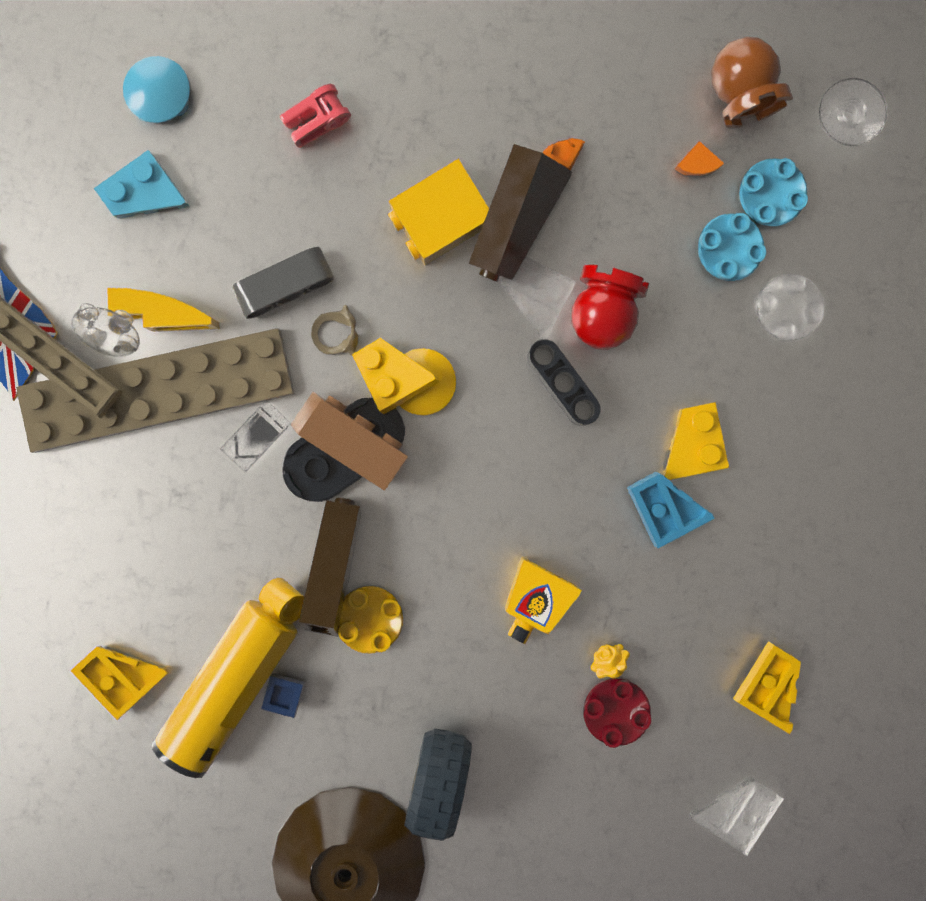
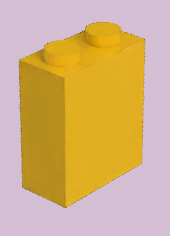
M458 158L389 200L392 212L387 215L397 232L403 229L409 241L405 242V245L414 260L421 258L426 266L480 233L489 207Z

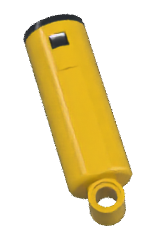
M272 579L262 588L259 594V601L249 600L242 606L153 741L152 750L157 758L175 772L191 778H202L206 774L297 636L298 631L293 623L300 618L304 596L285 579Z

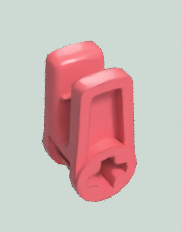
M326 84L319 87L310 96L280 115L281 121L288 129H292L301 123L304 124L306 120L317 115L302 127L298 126V129L291 134L297 147L301 148L323 134L341 127L350 119L351 113L339 101L337 97L338 90L334 84ZM327 104L331 105L332 111L329 110Z

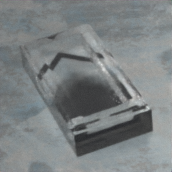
M265 400L220 450L242 471L247 472L290 426L291 422L269 401Z

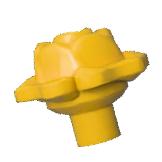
M622 644L614 646L603 645L594 653V662L591 665V670L596 672L599 679L604 677H620L627 669L626 662L630 657V653L624 650Z

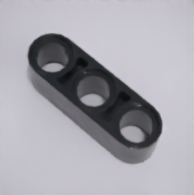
M548 339L536 341L531 346L527 355L528 364L573 424L586 426L595 422L601 412L597 398L553 341ZM539 348L548 349L552 354L551 363L547 365L539 364L534 357V352ZM563 374L568 376L572 381L571 390L568 392L559 391L555 386L556 376ZM579 401L587 402L592 408L591 416L587 420L580 419L575 413V406Z

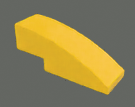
M107 288L108 315L116 319H143V328L153 332L220 329L218 321L177 299L144 290Z

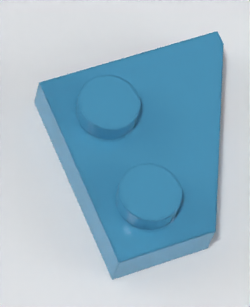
M654 472L627 487L653 545L657 548L715 519L711 512L696 503L684 491L678 489L661 473Z

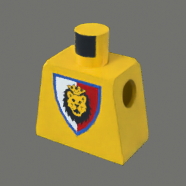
M522 557L505 605V611L516 617L508 635L526 644L534 628L549 634L578 598L582 590L575 584Z

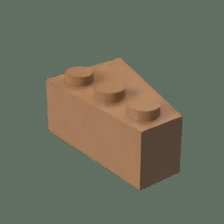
M313 391L290 424L295 432L385 491L408 457L400 450L403 444L387 433L381 438L372 431L375 427L374 424L359 414L353 419L344 412L347 406L330 395L325 400Z

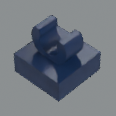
M272 673L261 709L294 718L297 714L305 682Z

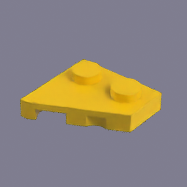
M382 338L352 354L378 410L383 414L439 383L435 375Z

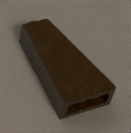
M516 144L513 145L469 264L481 268L480 276L498 282L500 276L513 280L572 175L571 170L542 152Z
M336 498L335 502L326 500L299 623L305 631L339 636L338 629L344 598L347 594L361 519L360 506H356L353 500L346 498Z

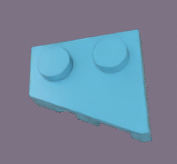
M149 150L94 188L109 211L117 219L132 217L137 213L151 214L157 213L161 209L173 207L182 209L189 206Z

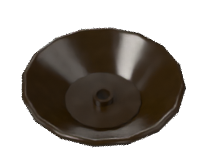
M355 787L322 791L296 807L278 832L271 862L276 892L282 901H415L420 893L425 870L421 837L412 834L405 826L406 812L380 793ZM346 869L352 875L346 878L340 874V871Z

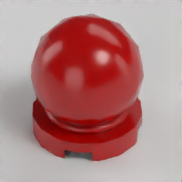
M584 265L580 281L586 284L588 288L578 294L572 306L571 324L578 338L594 349L610 350L622 345L634 333L638 326L639 310L635 299L646 297L650 283L643 282L644 278L620 269L613 268L610 275L597 272L598 265Z

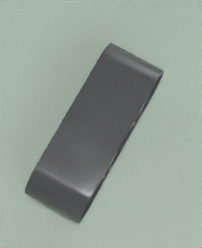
M313 247L236 282L232 286V290L245 318L252 319L329 284L334 280V276L321 248Z

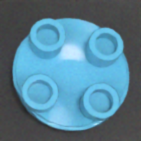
M162 56L147 57L135 63L126 74L123 83L124 100L131 112L141 121L151 123L166 122L176 116L183 115L188 109L190 95L189 80L185 71L175 61Z
M787 158L766 159L756 163L746 172L740 185L739 196L743 210L752 220L765 226H780L790 222L797 217L808 201L805 178L795 166V163Z
M744 213L723 214L712 219L702 230L698 241V254L704 268L714 277L725 281H736L749 276L757 269L760 262L766 256V248L759 228Z

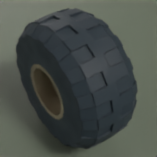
M434 729L424 733L405 820V826L412 834L440 841L454 836L464 799L472 753V743L465 735L441 729Z

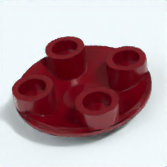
M613 678L602 681L591 689L585 699L583 715L588 730L596 739L610 748L635 742L650 727V702L644 691L629 680Z

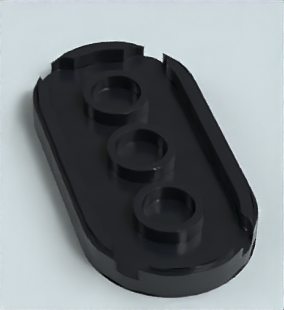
M361 398L348 405L344 410L353 419L359 414L374 424L375 427L372 431L381 438L387 433L400 443H403L405 426L402 416L396 408L383 414L378 410L373 398ZM300 438L293 443L284 457L282 473L286 486L296 497L310 502H323L332 499L363 478L304 438Z

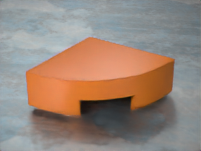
M576 138L558 141L549 145L543 153L567 169L572 170L585 141Z
M698 141L676 166L675 170L686 176H703L714 173L724 162Z

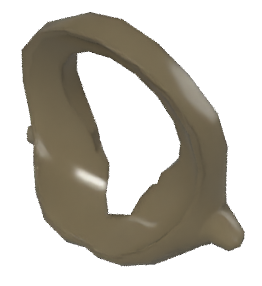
M343 305L341 311L321 314L314 321L311 329L314 345L319 351L327 355L348 352L352 356L358 344L355 317L349 311L347 305ZM327 321H336L346 326H351V334L338 346L327 347L319 340L318 331L321 325Z

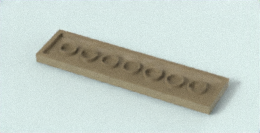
M279 328L95 369L123 391L102 418L95 416L50 380L16 387L30 453H37L295 394Z

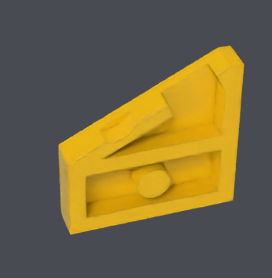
M716 402L680 409L676 422L675 436L672 437L669 448L670 454L666 469L663 471V476L668 480L729 468Z
M768 641L733 699L790 734L793 729V723L789 721L791 703L796 704V681L799 678L801 661Z
M97 646L70 670L116 720L120 719L169 673L166 668L102 646Z

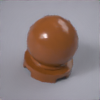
M746 36L729 42L716 55L711 69L712 88L720 100L729 104L722 110V117L725 126L730 129L743 127L741 120L756 116L757 121L768 118L787 107L786 101L793 100L789 85L786 83L777 84L781 73L778 55L768 43L758 37Z

